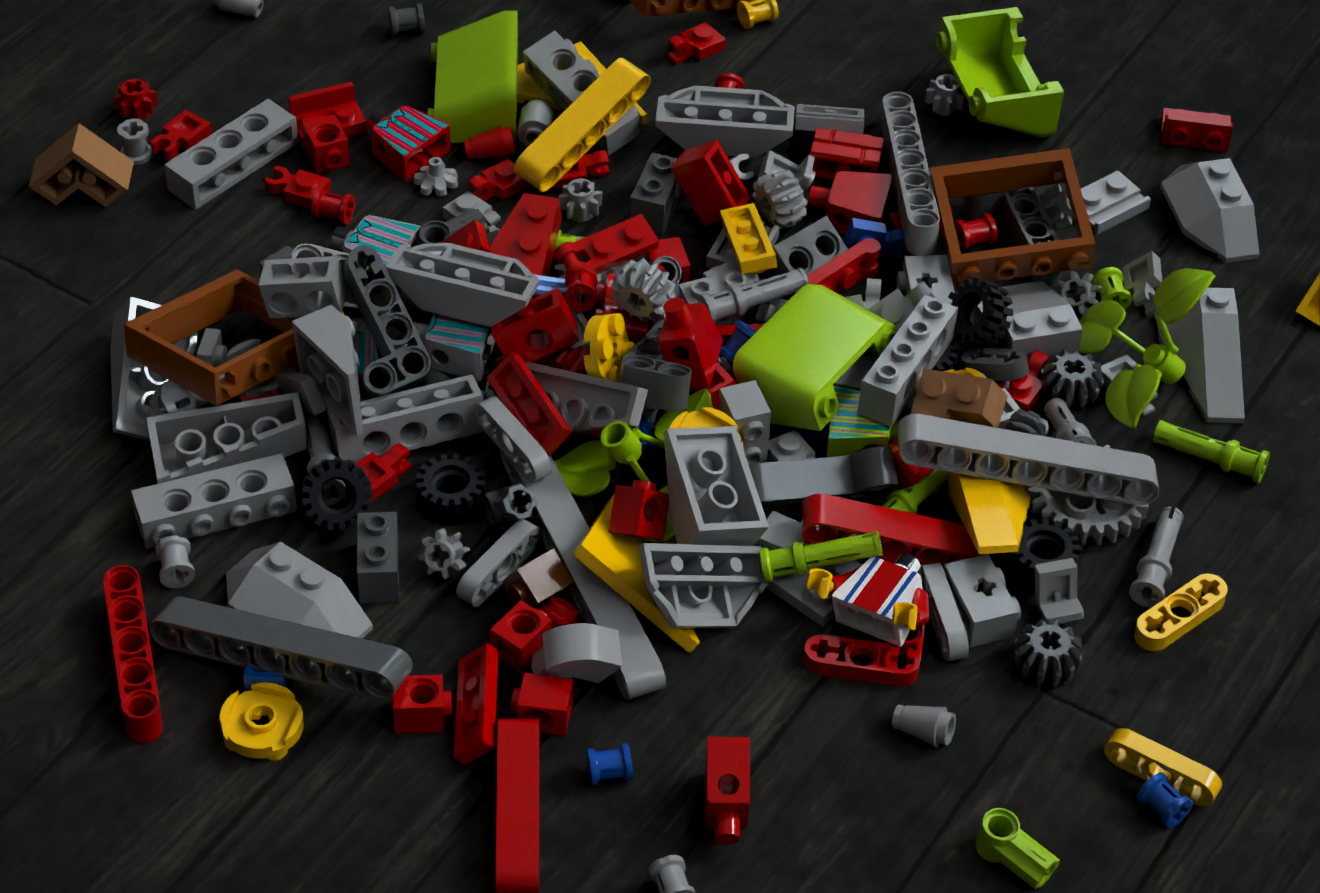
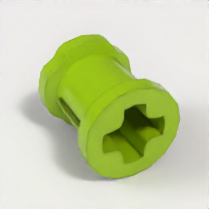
M1106 267L1095 273L1092 285H1099L1103 288L1098 291L1101 295L1100 301L1113 300L1114 297L1115 301L1124 310L1132 304L1133 299L1130 292L1124 289V277L1120 269ZM1109 277L1112 279L1111 285L1108 280Z

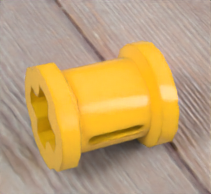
M743 0L737 3L738 19L744 29L753 28L754 24L766 20L774 22L779 18L776 0H754L751 2Z

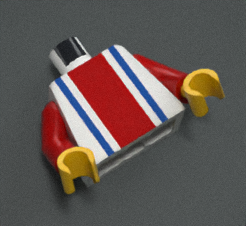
M902 553L895 563L878 557L869 558L861 567L840 576H833L830 572L819 568L811 569L805 588L807 590H818L817 595L823 599L832 596L835 619L838 623L902 647L910 630H915L916 626L924 625L929 621L928 594L923 590L921 576L917 573L921 565L917 558L909 553Z

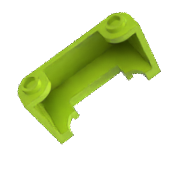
M1018 7L942 17L940 31L936 33V45L940 52L943 51L966 96L971 115L976 116L980 122L1037 138L1053 137L1057 130L1064 91L1058 81L1040 84L1024 55L1026 39L1025 37H1018L1017 23H1022L1023 20Z
M504 10L438 36V43H431V63H436L434 108H428V115L450 124L451 143H464L465 139H470L502 125V128L511 127L514 143L517 142L518 11Z
M806 284L737 351L733 360L734 377L737 384L756 380L771 411V424L821 431L838 410V399L833 384L869 347L874 356L879 358L898 330L891 322L827 287Z

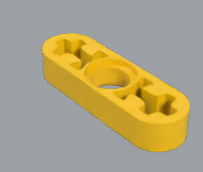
M1201 574L1139 616L1134 633L1135 641L1140 647L1149 651L1163 650L1222 609L1228 591L1227 584L1222 578L1214 574ZM1201 592H1203V593H1205L1206 595H1204L1203 597H1201V600H1200V603H1199V599H1200V596H1201ZM1174 607L1186 608L1190 611L1191 616L1185 618L1178 617L1172 613L1171 609ZM1162 625L1161 632L1159 633L1156 630Z
M1116 729L1104 747L1106 757L1114 765L1146 781L1157 773H1164L1168 777V784L1182 797L1187 796L1197 806H1210L1222 788L1220 777L1210 768L1130 729ZM1156 763H1159V764L1163 765V766L1166 767L1169 771H1166V770L1162 769V768L1159 767Z

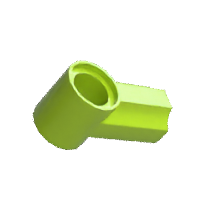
M994 808L984 815L975 845L978 854L989 862H1001L1034 889L1041 888L1058 867L1060 859L1021 830L1020 822L1013 812L1004 808Z

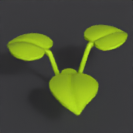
M1191 268L1179 269L1169 274L1157 288L1153 297V303L1159 309L1155 312L1154 317L1167 346L1153 344L1145 349L1117 328L1126 317V312L1118 302L1113 300H1104L1094 304L1080 319L1079 323L1083 329L1079 346L1081 353L1094 355L1102 351L1114 335L1143 355L1144 365L1137 364L1134 366L1133 371L1124 370L1119 372L1113 378L1106 391V405L1110 413L1122 424L1136 429L1138 420L1154 397L1160 380L1164 384L1170 385L1177 382L1183 376L1186 369L1185 362L1176 355L1179 348L1173 344L1165 323L1172 324L1179 321L1193 308L1215 278L1212 272Z
M706 388L689 396L687 409L676 412L667 411L656 424L654 433L657 438L642 433L638 427L631 430L623 421H614L604 428L601 433V440L583 443L563 457L554 460L570 493L577 497H590L603 491L610 481L609 471L616 468V461L630 464L641 481L650 482L637 463L642 453L640 440L665 449L664 432L666 429H669L674 419L685 411L690 413L692 411H700V408H713L711 395ZM668 485L663 487L659 492L668 494ZM669 508L663 541L651 539L643 540L649 542H667L668 540L675 538L673 527L670 521Z

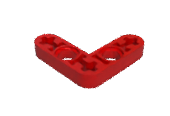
M925 624L916 626L915 630H910L916 637L913 640L905 641L902 647L889 642L881 643L831 635L812 636L806 641L804 647V665L810 672L823 676L893 686L911 685L917 680L919 675ZM818 652H826L825 658L817 657ZM839 653L844 654L843 661H838ZM899 654L907 655L905 669L897 668ZM856 655H865L872 660V663L867 666H859L853 663L851 658Z

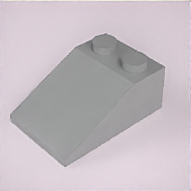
M1036 281L1001 287L1008 291L1007 297L1012 299L1013 304L1007 306V308L1013 309V316H1007L1006 321L1012 323L1010 328L1003 327L1002 330L1006 335L1003 339L999 338L997 348L1023 350L1026 353L1027 362L1036 350L1049 357L1050 355L1058 356L1062 349L1069 354H1073L1076 350L1079 351L1083 329L1070 303L1045 282Z
M329 305L293 320L292 327L300 373L313 376L326 407L357 437L363 435L360 388L357 373L360 361L353 345L352 337L355 336V328L351 319L347 315L343 316L333 305Z
M736 426L666 429L664 440L670 521L677 543L754 546L769 528Z

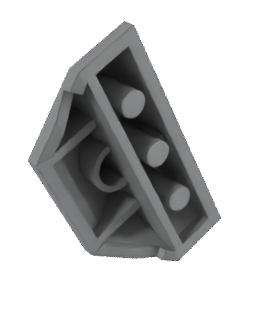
M694 85L678 90L669 96L663 95L658 97L655 126L685 150L718 139L728 156L748 154L749 157L757 158L793 136L795 107L790 104H784L780 99L762 90Z
M1230 158L1180 165L1161 182L1160 188L1185 236L1204 249L1216 253L1217 258L1224 263L1259 258L1254 204Z
M428 243L414 247L410 244L399 245L385 266L391 279L421 310L488 327L494 326L525 308L539 286V278L536 275H532L529 269L518 259L452 243Z
M282 542L252 550L226 572L229 608L362 639L373 630V624L341 578Z
M658 543L638 545L645 585L649 595L672 628L736 627L752 607L757 596L768 585L761 565V546Z

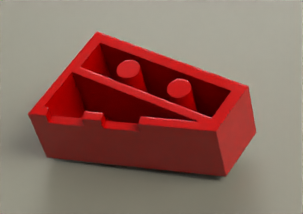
M523 193L490 245L491 253L518 259L533 275L549 277L562 220L559 198Z

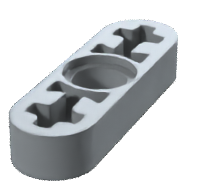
M493 396L475 405L476 417L482 429L528 481L533 483L551 474L552 466L545 450L497 397Z
M525 519L518 520L465 572L457 587V597L474 607L480 606L503 583L502 581L512 574L534 552L541 539V529Z
M941 563L921 565L918 574L921 576L923 590L928 594L929 618L945 661L966 659L969 654L968 637Z

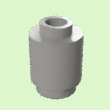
M534 99L521 109L517 137L523 145L528 147L553 123L554 113L547 102Z

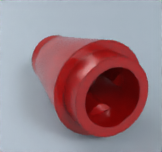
M502 125L464 140L468 160L508 159V155L516 154L511 127L502 128Z

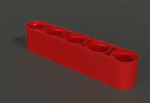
M812 494L802 502V536L808 544L878 531L883 556L876 557L891 563H895L902 553H909L917 558L920 565L941 563L944 569V564L984 555L978 554L963 524L828 494Z
M119 565L112 567L106 572L103 583L121 707L128 737L137 743H149L156 740L163 732V721L143 593L138 571L128 565Z
M498 719L496 893H539V719Z

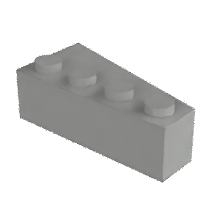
M299 392L146 417L158 484L280 453L285 458L307 449L305 420Z

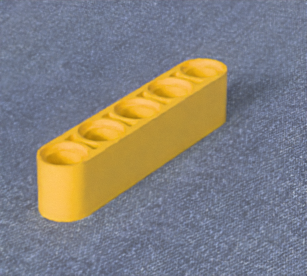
M622 57L615 60L522 152L515 163L514 172L541 192L548 191L646 93L651 82L650 75Z

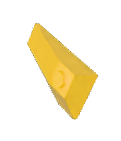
M948 472V495L978 554L1018 552L1023 535V524L1026 522L1027 509L1030 507L1031 496L1028 494L1025 485Z

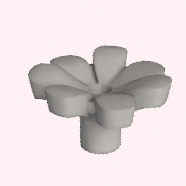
M433 157L429 159V166L421 167L419 173L414 174L413 183L421 185L420 193L422 195H430L434 189L436 195L445 196L447 195L446 187L451 189L458 187V175L455 169L445 168L441 158Z

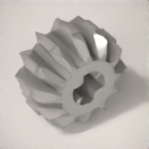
M782 168L770 170L753 183L755 191L753 198L757 203L756 208L761 212V218L766 219L767 224L771 228L774 225L780 226V229L789 228L796 225V222L806 216L805 206L807 205V200L803 195L804 190L799 185V179L794 178L790 170H783Z
M644 258L639 262L630 260L614 277L611 285L613 288L611 297L619 302L618 309L629 312L630 318L638 316L643 323L648 319L656 322L665 313L663 309L664 304L668 300L675 298L674 289L676 284L668 280L669 272H662L658 269L657 263L649 265Z

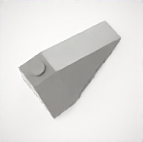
M1208 287L1193 308L1182 319L1172 324L1165 323L1173 344L1179 348L1176 355L1185 362L1186 369L1183 377L1189 385L1188 392L1205 421L1211 423H1244L1239 319L1234 288ZM1156 322L1160 345L1167 346Z
M130 297L114 314L110 346L113 432L149 441L150 436L146 417L155 416L150 399L156 388L160 384L169 381V379L127 356L124 323L162 305ZM198 331L173 343V345L193 355L197 346Z

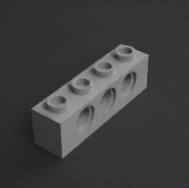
M555 30L523 51L525 71L564 111L600 76L594 64L588 59L584 60L578 54L574 44L567 38L564 40ZM635 105L596 142L602 150L607 151V156L640 135V113Z
M266 99L164 164L168 191L195 210L298 144L296 117L270 99Z
M927 295L922 297L863 378L857 414L892 427L916 393L923 369L932 370L952 342L958 307Z
M471 374L361 401L364 434L358 437L329 409H326L333 450L336 457H341L342 460L346 461L350 459L356 464L371 452L380 458L398 443L402 444L406 449L412 450L485 432L480 426L475 413V405L483 401V395Z
M282 453L131 490L135 517L146 549L156 547L161 539L175 535L189 539L297 511L295 486Z

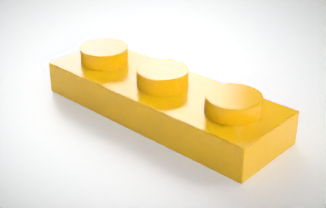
M751 203L720 210L722 225L742 275L748 273L759 274L767 269L776 268V254L755 204Z

